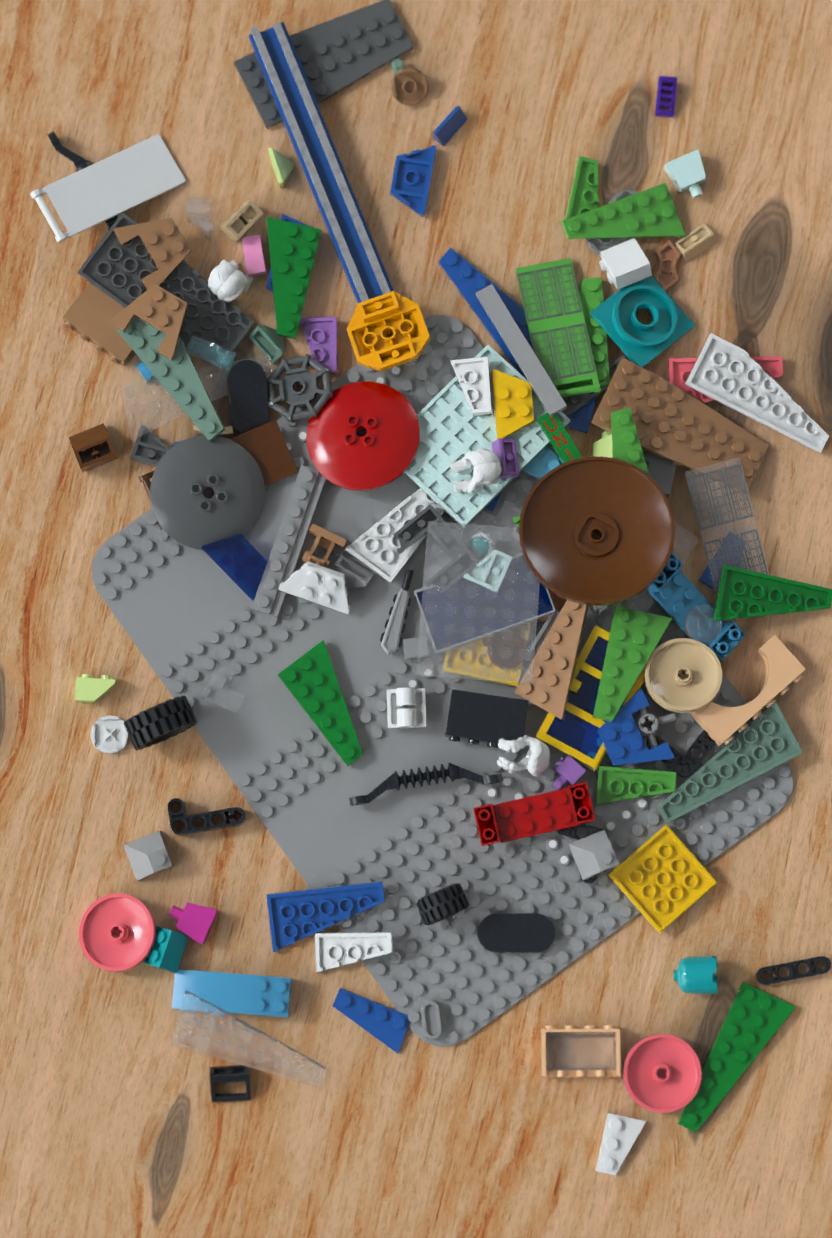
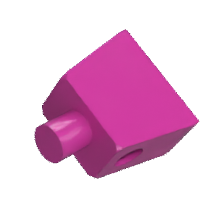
M186 903L184 910L173 905L169 916L179 920L176 926L177 929L204 945L218 910Z

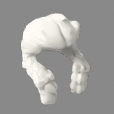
M222 260L212 270L208 280V287L214 295H217L219 299L226 302H231L239 297L243 291L247 292L254 280L252 276L248 277V274L244 275L240 270H237L239 267L234 260L231 262Z
M485 448L478 451H469L462 460L450 464L452 472L468 469L471 467V464L474 466L472 480L454 482V491L457 492L467 491L472 494L481 485H494L500 480L499 476L501 475L502 468L499 457L493 451Z
M528 735L511 741L501 738L498 747L506 750V752L512 751L516 753L526 745H529L530 749L526 757L517 764L506 760L504 757H499L497 765L504 770H508L511 774L527 769L533 776L539 777L541 772L545 771L549 766V747L542 741Z

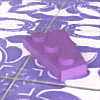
M337 317L301 318L300 323L312 358L324 367L329 368L330 374H338Z

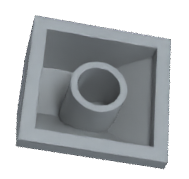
M605 830L569 844L583 880L619 866Z
M160 831L124 844L137 881L173 867Z

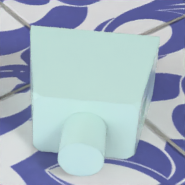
M699 150L665 163L664 170L680 193L689 190L693 198L703 194L700 185L705 183L706 175Z

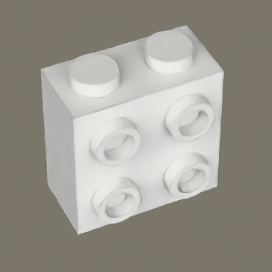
M635 238L600 252V267L602 271L607 272L610 284H614L617 290L652 276L650 262Z

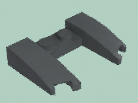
M430 504L393 535L399 538L401 548H398L397 552L400 555L428 532L452 561L424 583V585L428 588L430 585L442 589L440 593L443 594L460 581L466 573L471 571L479 561Z

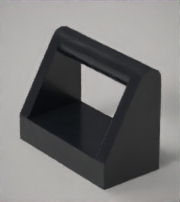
M249 1065L210 1067L212 1103L251 1100ZM246 1081V1093L216 1094L215 1083Z

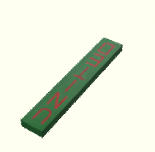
M547 412L536 419L562 463L583 458L556 414L550 417Z

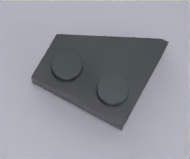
M141 424L130 458L133 461L156 467L170 448L163 444L156 435H153L145 425Z

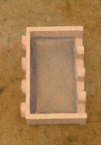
M555 1025L545 1026V1029H541V1078L621 1076L620 1029H615V1025H604V1029H596V1025H585L584 1029H576V1025H566L565 1029H557Z

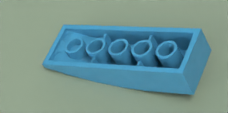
M177 970L174 976L172 1009L288 1017L291 978Z

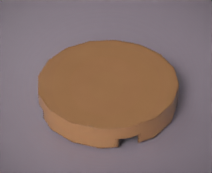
M407 67L401 69L394 75L391 81L392 95L403 105L413 106L418 104L428 92L427 78L421 71L415 68Z

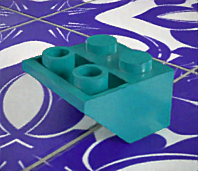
M156 926L155 943L143 963L176 973L189 936Z

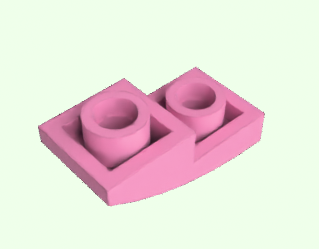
M261 235L242 238L248 277L267 273Z

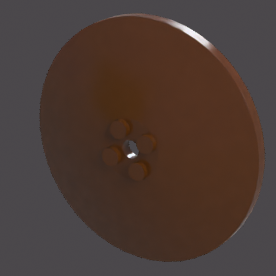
M583 457L568 461L552 469L530 491L523 505L519 522L521 550L528 567L537 580L561 598L579 604L594 606L623 602L635 597L652 585L661 575L669 561L675 537L672 509L659 485L638 467L609 457ZM593 532H600L602 537L599 540H594L591 534Z

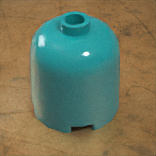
M694 956L681 959L678 963V969L674 970V981H678L681 991L689 994H717L718 980L717 976L713 975L716 974L717 956Z

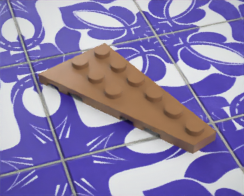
M569 600L564 604L514 692L563 721L566 704H568L569 689L577 663V652L582 640L583 625H585L589 605Z

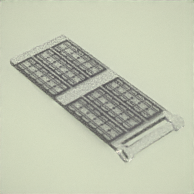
M740 458L686 471L685 476L716 598L722 566L724 565L770 575Z

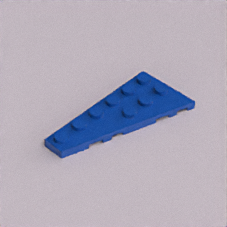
M383 881L266 894L273 952L384 902Z

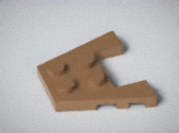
M173 218L113 229L121 245L139 236L156 264L158 270L142 278V282L147 290L154 284L159 286L163 283L170 273L191 252Z
M154 284L114 316L109 323L125 333L134 317H137L158 329L167 336L157 349V352L173 361L188 304Z

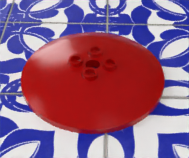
M355 382L332 392L333 397L323 406L317 414L318 417L310 418L307 428V449L315 468L329 482L348 490H373L393 482L408 469L418 451L420 425L413 406L399 391L378 382ZM366 429L367 433L365 436L359 437L357 436L358 430Z

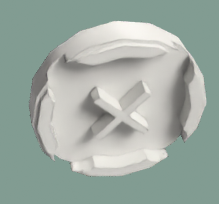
M103 716L94 723L91 729L92 743L103 753H118L128 743L129 735L124 726V721L117 716Z

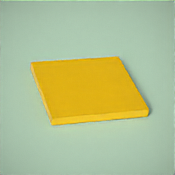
M667 824L608 875L659 934L718 883Z

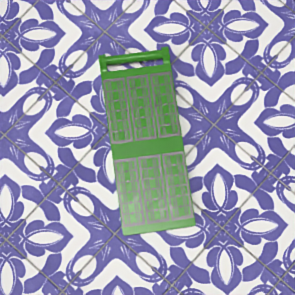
M571 258L516 268L532 349L555 387L590 380L593 382L592 385L558 391L561 397L565 398L595 392V394L601 393Z

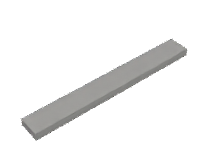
M491 284L476 292V297L549 416L552 417L567 408L566 403L493 285Z

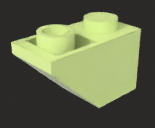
M82 674V677H77L75 701L97 703L117 685V681L112 679V676L102 675L100 679L93 678V675Z

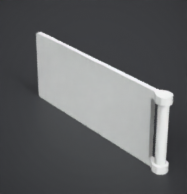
M157 134L52 184L36 189L30 195L33 200H36L55 233L56 241L61 243L82 231L184 184L186 180L162 138ZM47 194L67 232H62L42 195Z

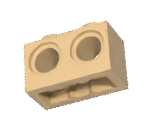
M247 200L219 228L232 241L238 240L264 213L252 200Z

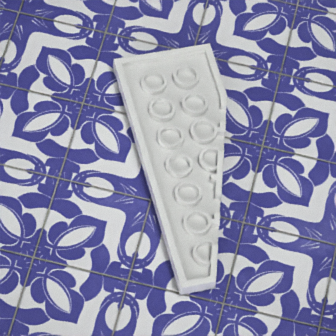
M710 333L685 385L821 453L829 435L792 400L786 391L745 350Z

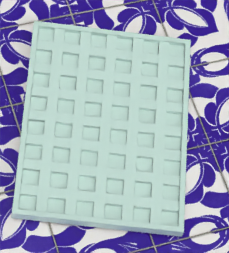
M489 345L475 358L488 357L492 414H472L458 378L455 376L417 414L420 425V443L413 462L404 472L463 528L515 478L500 479L494 485H481L472 494L467 491H454L455 481L472 480L474 466L471 464V467L468 469L452 472L450 464L462 460L469 451H478L483 448L493 451L492 442L497 440L492 369L529 382ZM533 388L534 423L503 438L515 439L519 473L550 443L536 420L546 414L547 411ZM563 412L556 414L565 428L571 420Z

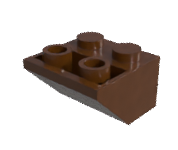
M104 423L68 437L82 472L118 459Z

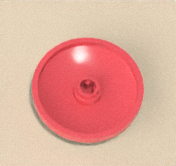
M110 894L96 900L84 913L79 927V941L85 956L95 966L111 972L127 971L141 964L150 954L156 938V925L152 913L143 902L127 894Z
M655 1034L645 1037L631 1048L623 1065V1081L628 1094L639 1106L652 1112L669 1113L683 1108L694 1098L701 1083L702 1072L698 1056L688 1043L673 1035Z

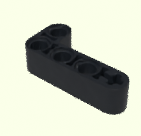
M174 798L168 803L171 830L178 836L240 826L246 820L244 810L239 807L187 816L185 803L181 799ZM179 802L182 805V809L180 812L175 813L172 811V805ZM235 812L243 815L239 818L240 821L237 822L233 818L229 819L230 823L227 824L225 813H228L229 817L234 816ZM214 816H223V823L215 825L213 823ZM197 818L204 820L202 828L194 827V821ZM179 821L185 823V829L181 832L175 830V824Z

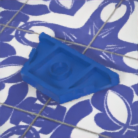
M436 145L423 150H415L409 154L396 156L390 194L421 217L425 216Z

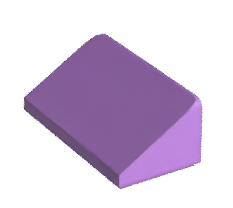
M499 438L492 442L493 452L499 457L502 468L501 475L499 476L500 479L519 477L515 439Z

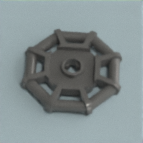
M309 354L290 359L283 358L272 375L266 379L269 408L277 411L288 422L318 417L317 414L327 401L333 397L330 369L324 367ZM302 364V368L290 369V366ZM310 365L318 372L316 374L310 373L307 370L308 366ZM286 369L287 372L284 379L277 380ZM321 377L323 378L324 390L318 389V379ZM299 383L303 386L300 392L294 390ZM275 386H279L280 396L276 397ZM317 395H322L315 406L312 407L311 402L315 401ZM282 401L287 402L290 405L289 411L279 403ZM307 406L309 409L306 411L295 412L297 407Z

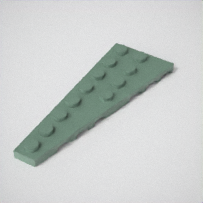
M134 317L125 333L115 328L210 442L225 430L180 335L174 359L171 361L157 352V349L167 336L158 329L137 317Z
M777 703L772 704L657 806L666 824L803 753Z

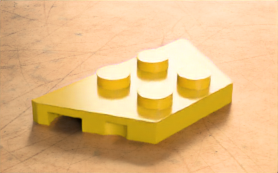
M492 369L497 439H503L512 433L520 431L521 428L534 423L532 388L529 382Z

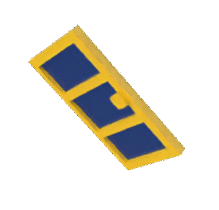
M596 625L577 658L574 677L568 694L569 700L564 712V721L548 712L535 737L595 770L598 769L607 752L597 732L606 721L593 718L610 634ZM646 664L621 707L640 690L645 680Z

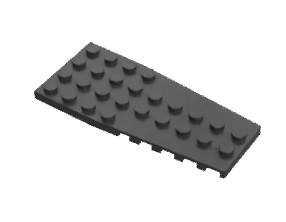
M390 0L376 2L290 35L317 105L337 94L339 90L349 87L358 79L368 76L370 72L377 68L380 69L387 62L395 60L401 54L413 49V44ZM255 52L234 61V66L266 129L283 122Z
M122 212L78 270L77 274L126 308L147 291L142 278L157 271L158 268L139 236L124 245H121L113 229L138 224ZM183 260L159 286L188 304L183 326L179 334L185 346L216 366L222 367L253 326L254 321L247 317L233 303L221 300L217 295H214L208 287V281Z

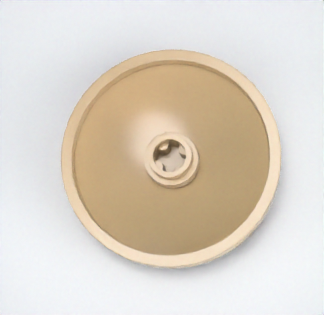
M677 638L664 642L652 652L645 667V684L650 696L663 708L677 713H691L705 708L715 699L722 683V667L718 657L707 645L693 639Z

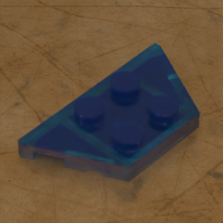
M242 534L203 545L201 549L253 601L268 561Z

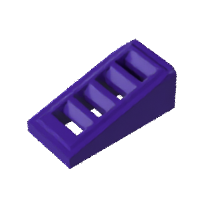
M659 76L655 116L674 117L677 77ZM661 91L672 92V95L661 94ZM660 99L671 100V102H661ZM660 106L670 107V110H661L659 108Z

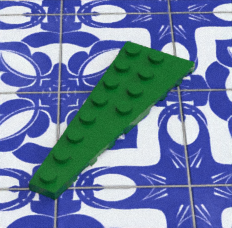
M745 982L741 983L701 1071L699 1089L694 1098L685 1106L678 1121L679 1125L697 1132L792 1013L795 1006Z

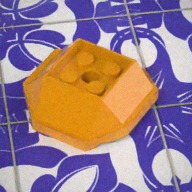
M395 291L358 303L347 327L358 364L378 371H384L418 359L431 340L419 304L401 296V294ZM393 334L390 338H386V335Z

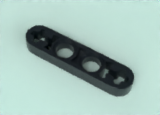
M819 956L762 967L756 972V980L762 985L824 974L830 970L831 962L827 957ZM820 959L827 963L823 971L821 968H814L815 973H812V966L809 961H813V965L820 963ZM800 963H805L808 966L806 974L798 972L797 967ZM781 967H787L789 970V975L786 978L779 976L778 971ZM772 968H775L777 980H774V976L768 977L766 982L764 979H760L763 970L766 973H772Z

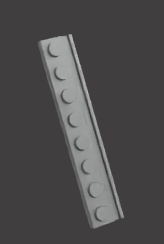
M304 465L300 467L251 607L253 610L277 618L279 616L286 596V592L278 590L281 582L288 580L291 574L294 573L326 481L316 469Z

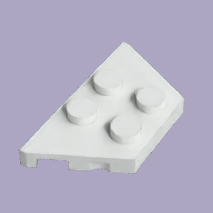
M308 561L301 566L300 570L291 574L288 580L281 582L278 590L346 614L349 613L350 605H348V593L343 573Z

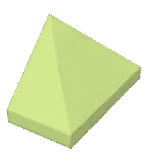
M271 147L268 148L269 156L279 187L283 188L296 164Z

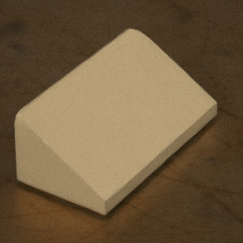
M704 223L674 243V245L682 253L681 256L684 260L689 262L716 244L717 239L715 233Z

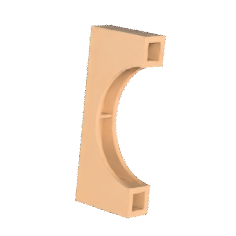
M776 635L758 650L765 664L766 677L762 690L754 700L737 707H724L711 702L705 708L689 713L703 730H706L718 746L722 743L727 745L734 738L732 736L734 732L738 731L740 733L748 726L746 722L750 718L755 720L762 714L760 709L764 706L769 708L776 701L774 697L777 694L782 696L790 689L788 685L792 681L796 684L804 677L802 672L806 668Z

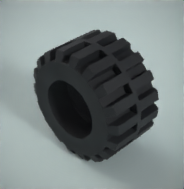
M454 883L419 899L416 903L425 925H432L465 910L470 905L460 883Z

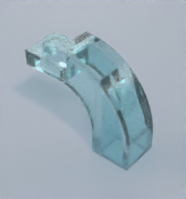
M193 334L187 346L189 355L230 371L236 352Z

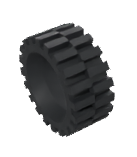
M183 695L159 703L132 716L124 722V726L135 750H141L168 740L190 729L198 722L187 697Z

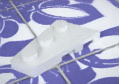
M488 357L450 360L472 414H492Z
M607 1113L596 1171L616 1175L646 1121Z

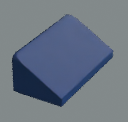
M456 106L433 132V139L442 146H445L467 121V117L459 106Z

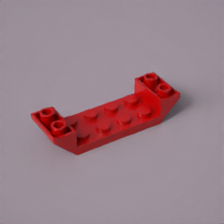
M587 782L504 803L488 804L473 808L481 846L523 839L579 826L595 820Z

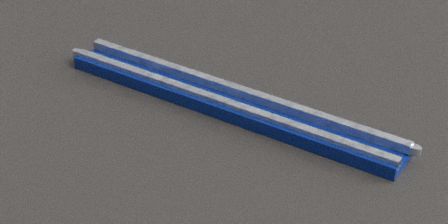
M284 22L276 23L272 28L259 32L258 28L252 25V34L249 35L250 43L357 304L394 291Z

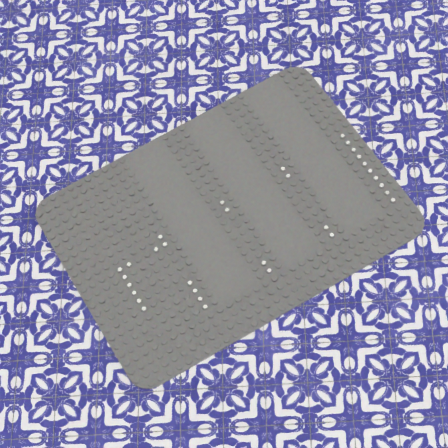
M431 315L424 318L431 340L418 359L384 371L356 364L331 382V392L355 382L371 381L382 383L404 395L413 406L417 415L456 376L450 360L475 358L484 348L471 330L460 320L447 315ZM322 395L316 396L315 401L311 402L312 407L315 406ZM307 406L297 407L295 412L306 411L309 409ZM282 416L277 420V423L298 472L265 486V501L260 518L243 539L231 546L217 550H198L187 547L171 538L164 530H160L159 523L151 508L107 539L97 550L92 562V580L102 599L173 698L183 695L187 697L198 722L194 725L195 729L306 884L309 885L327 864L333 865L341 872L334 875V886L383 881L384 902L335 924L341 933L393 932L392 953L361 961L396 1010L408 1015L411 1031L422 1041L434 1046H453L472 1036L634 918L640 911L608 876L615 868L598 874L596 881L591 884L584 883L581 880L579 869L569 847L570 843L577 840L559 835L556 831L505 843L481 846L473 808L556 791L552 784L560 775L555 771L557 768L555 764L562 756L567 758L568 755L546 744L550 751L549 766L545 771L541 772L539 777L533 776L527 769L511 774L508 770L499 767L497 760L499 757H504L506 760L517 764L526 757L530 749L529 745L513 753L512 751L506 752V750H502L499 747H488L487 743L479 742V745L468 744V740L460 739V742L449 741V737H445L452 689L522 700L526 699L514 693L517 687L442 671L446 652L436 655L419 604L414 595V590L426 587L424 583L452 561L430 533H428L392 583H389L345 550L348 545L352 544L359 536L368 531L375 523L379 522L420 488L405 473L383 487L366 491L348 490L334 485L327 479L325 481L310 527L313 523L347 540L344 550L337 546L334 547L329 557L331 563L328 569L334 570V564L342 555L374 574L367 586L347 589L348 605H350L348 614L286 593L278 618L251 609L300 467L304 465L316 469L309 456L306 441L310 418L288 422ZM360 429V430H358L357 436H359V437L365 436L366 433H367V430H366V429ZM549 443L547 446L557 455L551 443ZM521 471L519 473L520 476L515 477L502 490L493 513L484 508L465 528L446 511L441 517L466 547L469 538L474 533L485 532L493 538L496 550L509 556L522 553L520 542L512 534V530L516 525L513 517L521 516L527 496L540 479ZM309 530L294 572L300 570L301 566L304 565L303 555L306 550H311L317 538L310 534ZM318 546L313 556L323 559L328 550ZM522 561L509 566L504 582L513 607L533 612V583H537L526 561ZM406 569L414 571L409 588L411 603L406 609L408 617L404 620L406 626L404 632L401 633V637L403 639L427 636L429 655L405 660L403 642L397 651L387 655L381 647L380 638L382 633L386 631L384 627L386 620L390 619L389 611L390 607L394 606V595L398 594L402 588ZM471 581L460 583L465 598L505 606L499 590L496 593ZM453 586L443 594L440 593V590L424 596L440 644L449 642L457 605ZM648 588L631 599L607 605L606 613L598 616L597 613L593 614L589 607L585 625H583L586 629L581 634L582 640L577 654L579 656L595 625L610 633L615 606L671 617L651 596ZM672 619L655 649L672 639L690 638ZM531 622L525 654L545 622ZM598 636L585 663L602 671L608 641ZM322 640H324L363 756L348 767L278 677L280 672ZM525 658L523 660L519 683L531 664V662ZM582 671L583 673L587 674L588 676H590V677H592L593 679H595V680H597V681L600 682L599 679H597V678H595L594 676H592V675H590V674H588V673ZM722 672L721 687L712 702L724 707L745 705L746 703ZM644 680L640 690H643L649 706L646 707L647 712L657 718L672 713L676 716V721L659 725L654 735L660 737L684 755L703 731V728L689 713L669 711L657 704L650 696ZM407 687L415 689L425 688L426 727L388 729L386 690ZM530 701L528 702L524 735L535 738L548 712ZM565 710L564 721L555 716L546 734L580 752L588 722ZM639 710L632 713L635 723L640 716ZM750 718L746 723L749 726L754 720ZM649 719L645 720L642 727H647L650 730L652 721H649ZM736 731L732 736L735 738L740 733ZM704 734L705 740L702 743L698 741L697 744L702 745L707 750L708 747H705V744L713 740L709 735ZM642 735V738L646 743L648 738L647 736ZM715 743L690 776L681 777L676 773L675 790L726 745L722 743L718 746ZM693 748L691 755L694 758H700L702 751L699 748ZM608 753L605 754L599 765L673 771L660 760L613 766ZM673 753L674 758H673V759H670V760H666V761H668V762L674 761V759H675L674 753ZM679 757L677 762L673 766L675 768L677 764L681 766L682 773H684L685 771L690 772V770L688 769L689 765L687 763L685 765L679 763L682 760ZM574 759L586 770L575 784L587 782L595 815L594 821L585 824L601 828L608 833L609 841L620 865L666 825L657 806L673 792L596 804L598 769L593 772ZM788 761L667 823V825L698 861L705 866L778 813L789 801L793 790V772ZM448 763H452L483 777L494 774H502L503 782L483 785L465 778L451 782L449 777L446 778V783L439 778L438 784L435 783L434 779H431V785H428L426 780H424L423 787L420 786L418 781L415 788L412 787L411 783H408V789H405L404 785L401 784L400 790H387L368 804L350 806L349 798L368 795L390 777L394 771H397L399 776H402L403 770L409 775L410 769H413L414 773L417 774V770L420 767L422 773H425L426 766H428L431 772L433 765L436 766L437 770H440L441 764L444 765L445 769H448ZM565 782V783L559 788V790H560V789H564V788H568V786H571V785H570L568 782ZM574 827L566 828L570 830V835H573ZM584 827L577 828L576 835L581 838L585 837L587 829ZM590 829V835H592L594 830ZM460 883L470 904L468 908L432 925H425L416 906L417 901L451 884ZM322 884V885H320L318 888H324V887H328V886L325 885V884ZM538 913L551 920L555 928V938L548 949L538 953H494L481 945L478 940L477 930L480 922L490 914ZM426 1001H435L440 1007L442 1034L435 1040H430L423 1034L421 1006Z

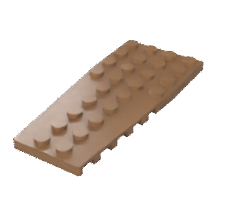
M622 357L591 423L611 433V412L630 407L642 450L662 459H670L678 466H686L696 474L699 472L705 475L707 472L722 469L726 487L728 485L723 468L740 464L748 492L769 445L674 384ZM739 467L730 469L731 476L736 475L737 472V476L732 477L733 484L738 483V480L739 483L740 481L742 482L741 475L738 476V473L740 474ZM716 472L714 474L712 473L711 480L713 478V481H715V479L718 480ZM742 483L740 484V487L739 484H737V486L734 485V488L740 490L741 488V491L743 489L744 492V485Z

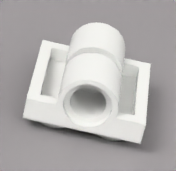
M407 687L386 690L388 729L426 727L425 688L415 689Z

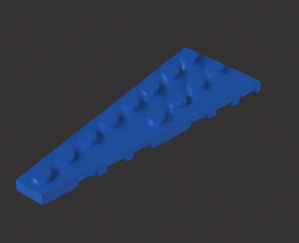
M450 247L438 261V264L454 283L461 296L467 301L472 311L480 319V322L495 343L498 344L506 358L527 379L475 293L492 284L532 348L524 309Z

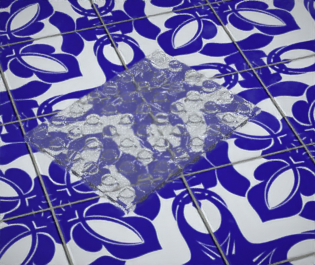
M428 521L416 675L532 684L540 581L531 572L524 559L520 546L519 528Z

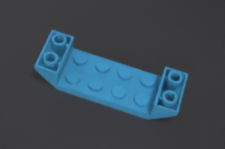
M672 552L661 575L648 587L649 593L690 639L707 645L721 662L746 634L734 621L713 622L715 608L680 570L684 565Z

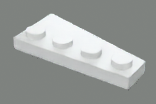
M393 932L315 933L316 972L392 953Z

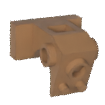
M312 523L309 533L317 538L311 550L305 551L302 560L305 561L304 564L309 561L328 568L331 563L329 557L334 547L337 546L344 550L347 540ZM318 546L328 550L323 559L313 556Z

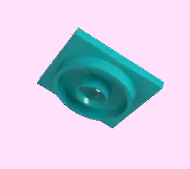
M653 276L619 289L590 313L631 362L642 368L695 327V324ZM640 309L647 310L653 317V322L650 324L640 323L636 317V312Z

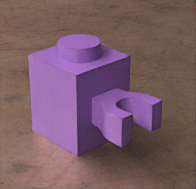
M570 755L567 758L562 756L555 764L557 766L555 771L560 777L552 784V787L559 790L565 782L574 785L586 770Z

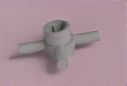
M645 707L639 710L640 716L636 721V725L641 735L647 736L650 748L652 749L658 746L654 734L657 732L659 725L676 721V716L672 713L657 718L653 714L648 713ZM649 719V721H652L650 730L647 727H642L645 720Z

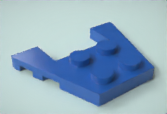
M642 689L618 710L612 722L606 721L597 730L613 766L674 758L667 742L648 750L632 717V713L649 706Z

